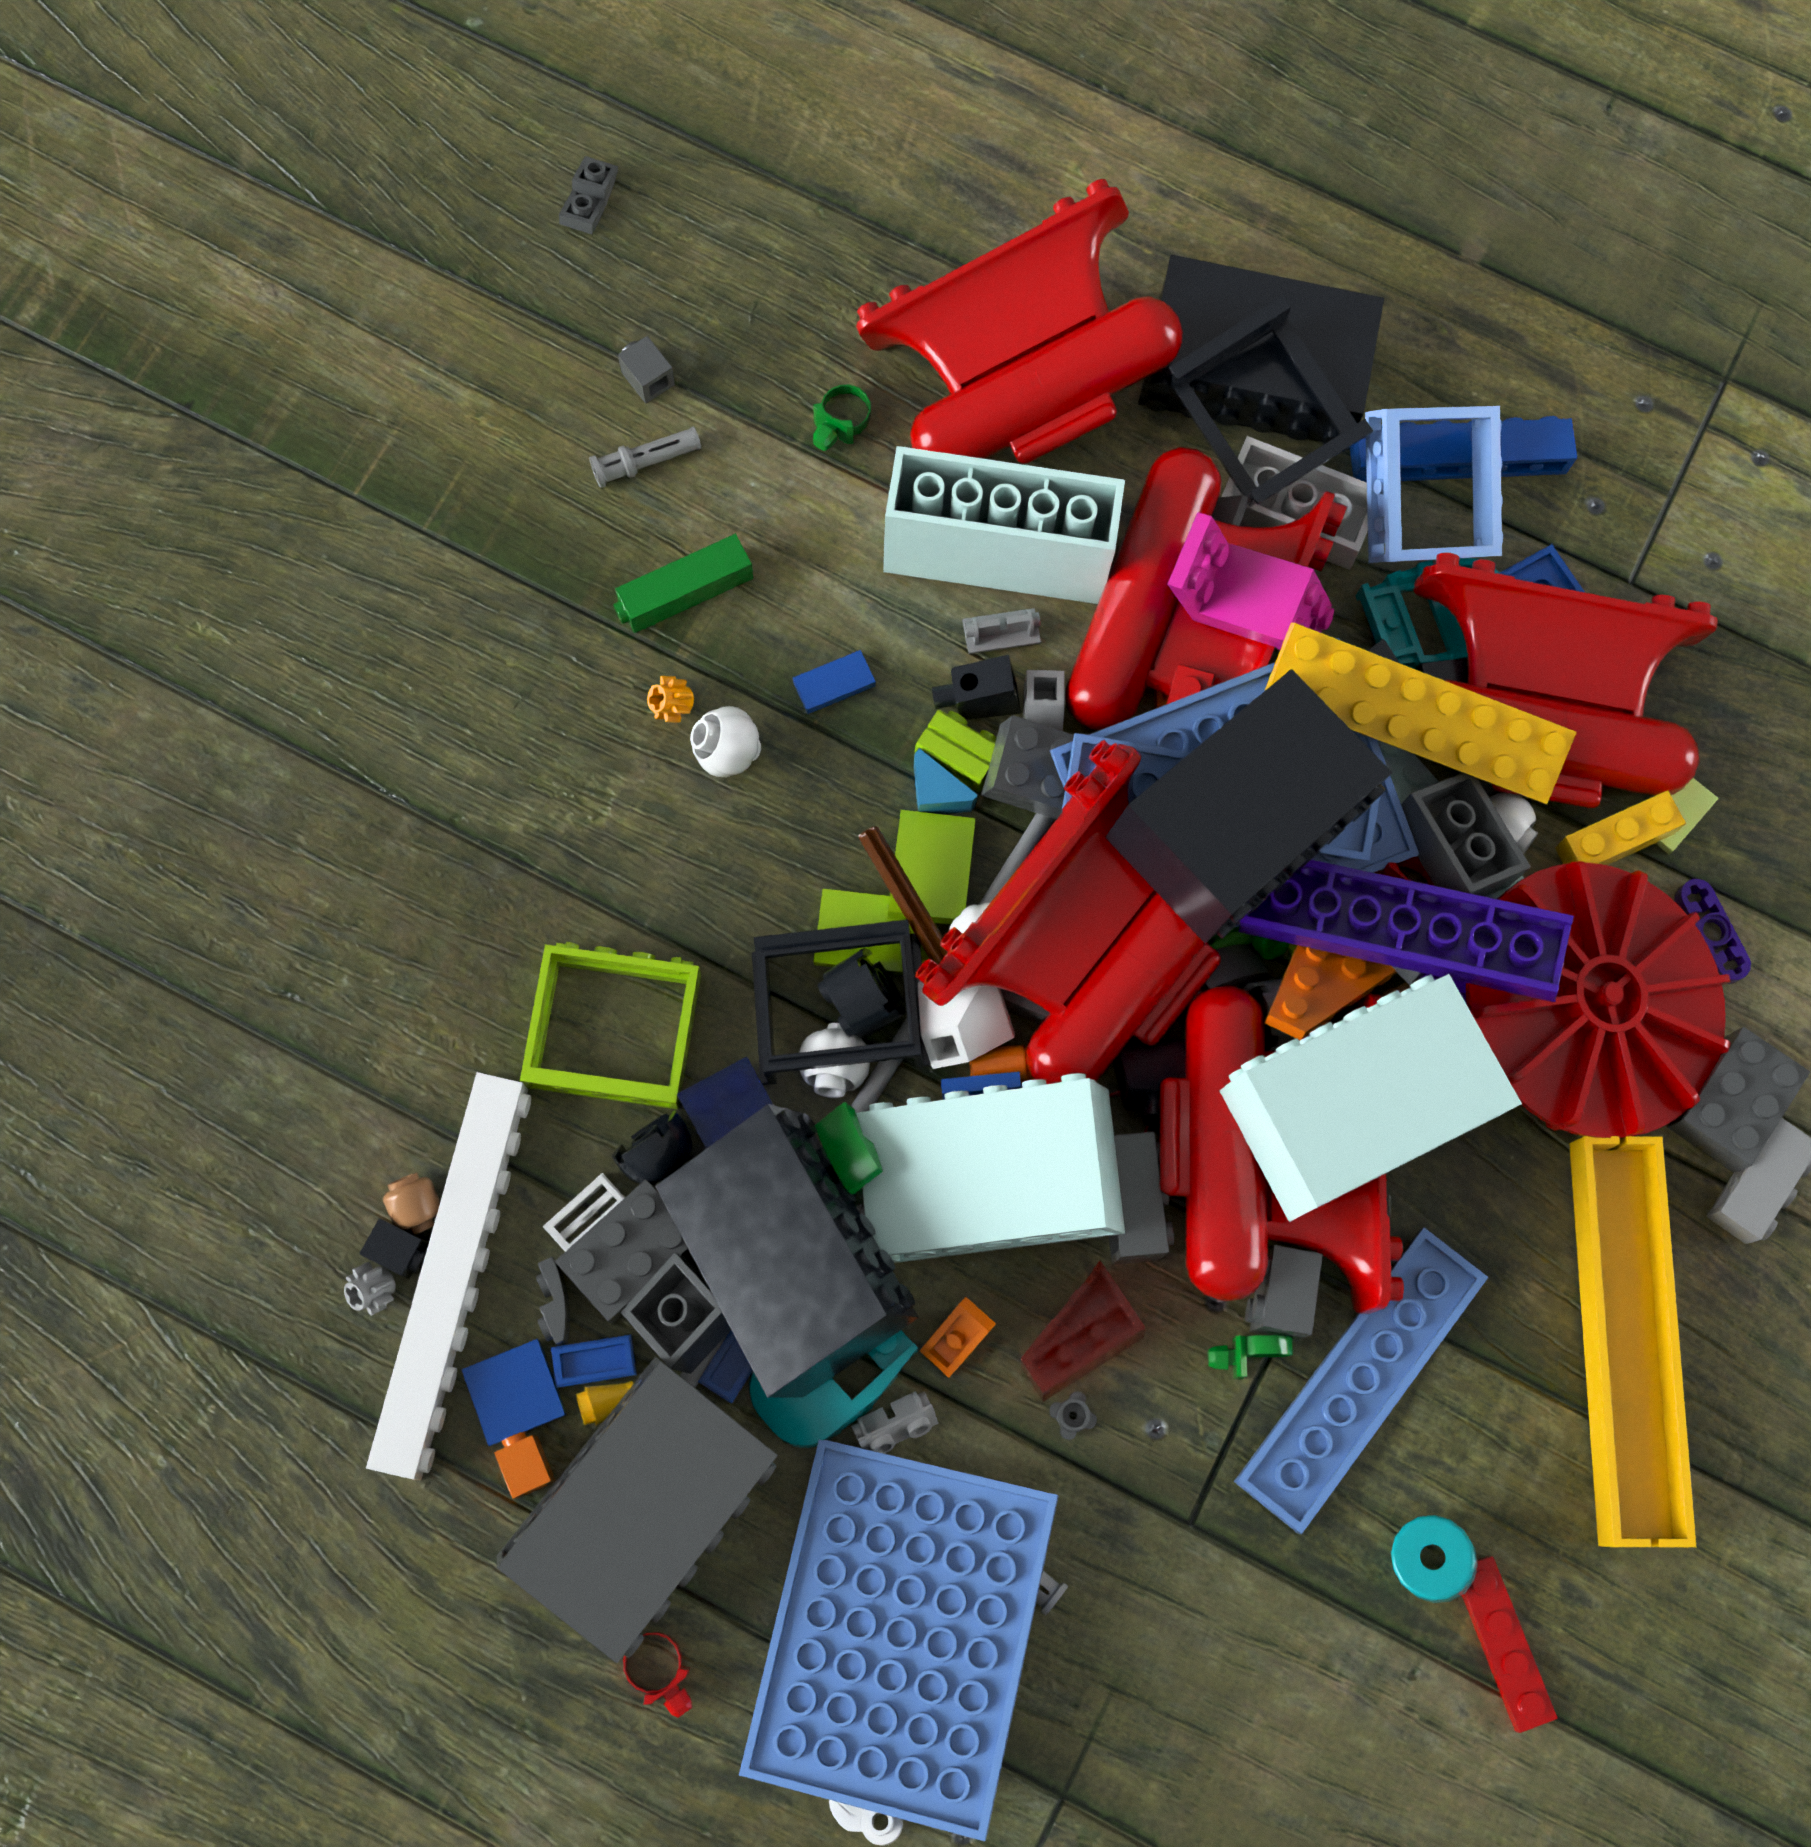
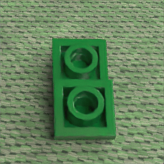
M843 1102L815 1124L826 1155L842 1184L850 1194H855L883 1172L875 1145L864 1137L855 1109L849 1104Z

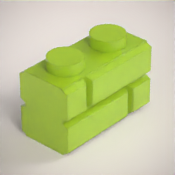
M937 710L928 727L918 739L915 745V752L920 748L963 784L979 793L985 784L997 737L986 730H981L978 733L968 727L966 719L956 712L949 711L946 714L941 710Z

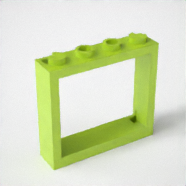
M566 942V944L556 943V946L545 944L520 1082L529 1089L679 1110L701 980L699 966L693 965L694 962L684 961L680 957H673L670 962L655 960V955L645 952H633L632 956L618 955L617 950L609 947L597 946L594 948V951L579 949V945L572 942ZM559 966L686 984L669 1086L541 1068Z

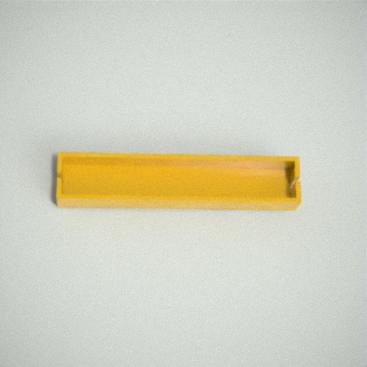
M1583 1136L1569 1143L1598 1546L1696 1547L1663 1137L1627 1136L1620 1140L1619 1136H1611V1138Z

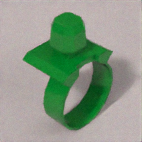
M850 384L838 385L831 388L824 395L821 403L813 404L814 423L817 427L813 434V444L823 451L830 449L838 438L846 444H854V436L860 434L868 426L871 419V405L867 394L859 387ZM839 394H852L865 402L869 412L864 421L853 427L852 420H839L830 416L824 410L826 403L832 397Z
M1280 1335L1235 1336V1338H1232V1349H1228V1345L1214 1346L1208 1349V1366L1218 1370H1228L1229 1366H1233V1379H1244V1377H1247V1357L1293 1356V1337Z

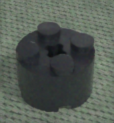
M867 948L859 950L824 972V980L818 983L819 991L829 1004L833 1002L841 1014L838 1017V1022L846 1035L852 1037L857 1034L863 1039H866L906 1013L905 1007H897L896 1002L902 999L894 981L880 961L874 965L869 961L867 957L873 953Z

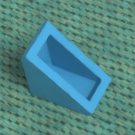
M920 748L915 752L914 776L918 812L935 814L971 812L976 807L978 795Z

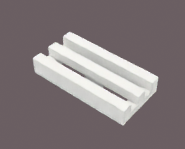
M602 1173L551 1218L543 1228L566 1252L625 1197ZM602 1186L607 1189L599 1199L561 1233L556 1230L563 1221ZM613 1197L617 1200L570 1244L566 1241Z

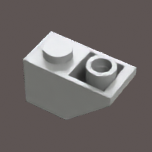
M1026 671L1023 685V719L1063 731L1064 671Z

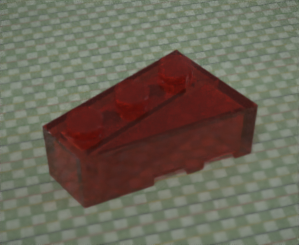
M1101 1260L1093 1268L1092 1273L1079 1289H1076L1071 1295L1069 1301L1058 1315L1050 1321L1021 1357V1368L1043 1402L1144 1338V1324Z

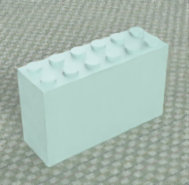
M897 446L885 514L883 572L1098 604L1104 586L1107 583L1116 550L1125 480Z
M1432 974L1425 976L1411 984L1410 988L1401 993L1399 990H1396L1377 1001V1004L1369 1008L1365 1006L1358 1008L1344 1016V1019L1333 1025L1332 1022H1329L1310 1032V1036L1300 1041L1298 1038L1291 1040L1275 1049L1276 1052L1264 1057L1260 1055L1241 1065V1069L1228 1075L1231 1082L1222 1088L1220 1093L1240 1127L1247 1144L1289 1222L1522 1104L1450 974L1434 980Z
M1077 1073L1062 1076V1082L1047 1084L1046 1080L1043 1079L1028 1080L1022 1082V1088L1008 1090L1006 1085L988 1086L983 1088L984 1094L969 1096L968 1091H954L946 1093L945 1100L931 1102L930 1097H914L907 1099V1105L893 1107V1103L890 1102L874 1103L869 1105V1111L856 1113L863 1135L874 1143L883 1169L882 1173L863 1187L865 1216L875 1229L873 1237L879 1248L885 1250L894 1263L1125 1234L1109 1090L1093 1079H1086V1074Z

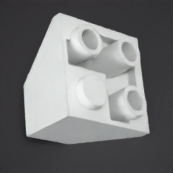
M919 980L920 1033L932 1069L970 1062L1015 1037L1000 988L989 986L970 987L961 991L946 1005L938 1006L923 994L924 983Z

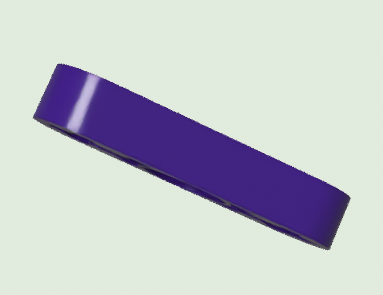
M1701 879L1689 880L1678 888L1674 901L1686 914L1695 911L1699 914L1707 909L1710 910L1711 913L1702 917L1695 925L1712 953L1719 975L1729 974L1731 982L1728 984L1736 983L1750 972V958L1711 885ZM1691 893H1699L1702 899L1698 903L1696 901L1690 903L1687 896ZM1706 922H1713L1720 927L1722 935L1719 941H1712L1705 936L1703 927ZM1726 943L1728 944L1729 948L1717 954L1715 953V949L1720 948ZM1727 961H1735L1738 967L1734 970L1729 969L1726 971L1723 964Z

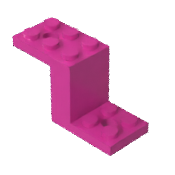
M1197 512L1167 584L1193 621L1277 647L1279 652L1291 623H1297L1320 633L1323 629L1327 630L1333 619L1334 608H1332L1333 605L1314 569L1230 544L1225 539L1212 516Z

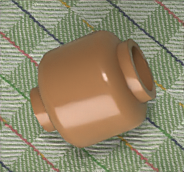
M417 1172L387 1185L389 1191L383 1196V1203L394 1226L402 1230L410 1228L413 1235L434 1226L433 1218L437 1216L441 1201L430 1178L419 1177Z

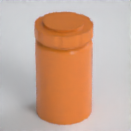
M1023 1045L996 1047L969 1062L970 1076L1020 1072L1021 1084L1024 1081L1035 1080L1027 1064V1047Z

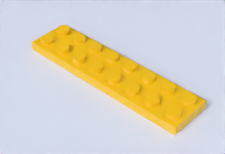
M1291 623L1265 688L1267 690L1292 669L1352 731L1547 804L1577 733L1297 623Z

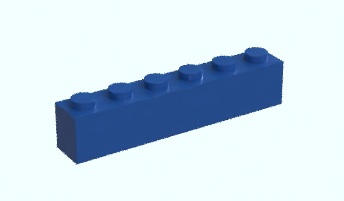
M1546 416L1539 420H1523L1522 418L1514 417L1501 421V477L1567 474L1576 461L1577 451L1572 418L1559 419L1556 416ZM1442 420L1433 424L1417 425L1414 422L1399 424L1401 481L1473 478L1472 421L1468 423H1452L1448 420ZM1365 437L1350 447L1353 477L1367 482Z

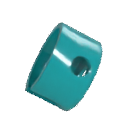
M1437 1515L1420 1516L1404 1524L1394 1538L1391 1550L1393 1570L1400 1583L1417 1598L1432 1603L1451 1602L1465 1594L1474 1582L1478 1567L1475 1547L1465 1530L1452 1520ZM1428 1545H1437L1445 1553V1563L1437 1570L1427 1569L1421 1562V1551Z

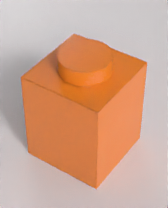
M525 1431L504 1439L502 1441L504 1448L494 1452L512 1499H519L556 1482L538 1436L531 1435L527 1437Z

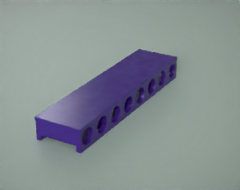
M1311 860L1303 868L1300 867L1294 872L1293 876L1277 891L1274 890L1267 896V899L1256 910L1241 919L1238 932L1429 975L1432 974L1438 977L1450 974L1452 980L1555 1002L1574 916Z

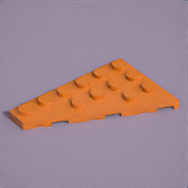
M1379 870V871L1374 872V873L1381 874L1382 871ZM1296 945L1264 1023L1294 1038H1298V1040H1302L1310 1032L1314 1031L1316 1027L1324 1025L1333 1019L1335 1014L1348 1005L1352 1006L1371 993L1376 986L1390 980L1396 973V970L1389 965Z

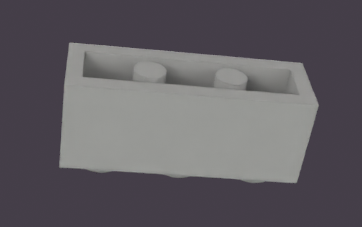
M1781 1118L1752 1166L1733 1173L1706 1217L1744 1244L1761 1239L1763 1241L1766 1240L1777 1227L1778 1222L1774 1219L1780 1209L1788 1207L1796 1197L1798 1190L1794 1187L1801 1177L1804 1178L1811 1172V1137Z

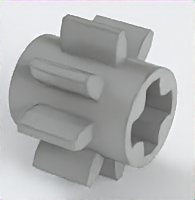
M370 1262L352 1269L353 1274L346 1277L348 1283L344 1286V1295L348 1304L356 1311L367 1308L370 1316L386 1309V1304L394 1299L391 1295L395 1292V1281L392 1274L381 1266L373 1269Z

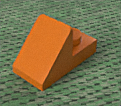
M965 1297L920 1349V1352L950 1378L996 1323Z

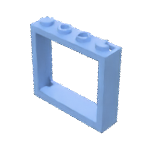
M1500 406L1397 408L1365 412V419L1373 430L1366 437L1369 563L1434 560L1437 554L1454 553L1459 558L1502 556L1501 507L1503 497L1501 494L1502 457L1500 432L1502 422L1500 419ZM1472 419L1474 546L1402 550L1399 421Z

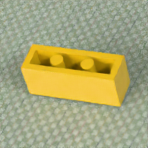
M1667 790L1565 836L1555 849L1563 864L1583 861L1585 863L1609 865L1674 835L1686 822Z

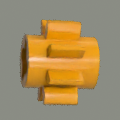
M660 676V685L651 686L647 695V703L650 710L655 713V719H665V722L680 723L681 714H690L694 704V695L692 690L686 686V679H676L675 676Z

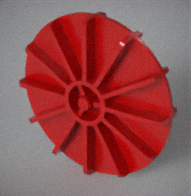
M1574 861L1537 871L1518 881L1497 898L1498 900L1574 916L1555 1002L1466 983L1467 1006L1519 1097L1521 1105L1545 1121L1546 1127L1554 1131L1561 1129L1579 1136L1595 1138L1619 1136L1621 1139L1627 1136L1646 1134L1659 1129L1677 1119L1686 1110L1693 1108L1700 1102L1698 1095L1700 1089L1719 1060L1720 1055L1728 1052L1730 1048V1041L1724 1038L1726 1013L1722 985L1728 984L1731 981L1729 974L1719 975L1712 953L1695 925L1701 917L1696 911L1686 914L1666 893L1648 882L1647 873L1640 870L1630 873L1603 864Z

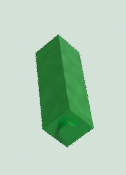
M735 533L615 588L618 602L614 603L613 606L621 623L629 622L635 634L752 580V563Z

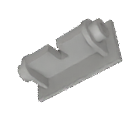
M1035 608L962 619L968 654L1041 643L1038 628L1041 625L1038 612H1035Z
M914 1391L890 1403L895 1417L888 1419L883 1407L857 1418L858 1423L851 1427L862 1449L886 1454L894 1448L895 1444L910 1437H921L927 1434L932 1426L939 1423L925 1391L919 1394Z

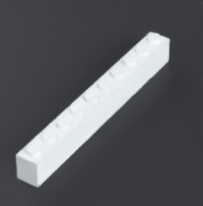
M476 1073L366 1469L413 1480H422L423 1473L428 1474L431 1470L435 1457V1449L430 1448L434 1432L439 1433L441 1431L446 1416V1408H442L443 1399L446 1391H452L457 1376V1368L453 1367L457 1351H463L467 1340L468 1328L463 1327L468 1311H474L478 1300L479 1289L474 1287L478 1272L483 1273L489 1259L490 1250L485 1248L489 1233L494 1234L499 1223L500 1210L496 1209L500 1194H506L510 1182L511 1172L506 1171L510 1155L516 1156L521 1141V1133H517L520 1118L527 1117L531 1105V1095H527L528 1089L522 1082Z

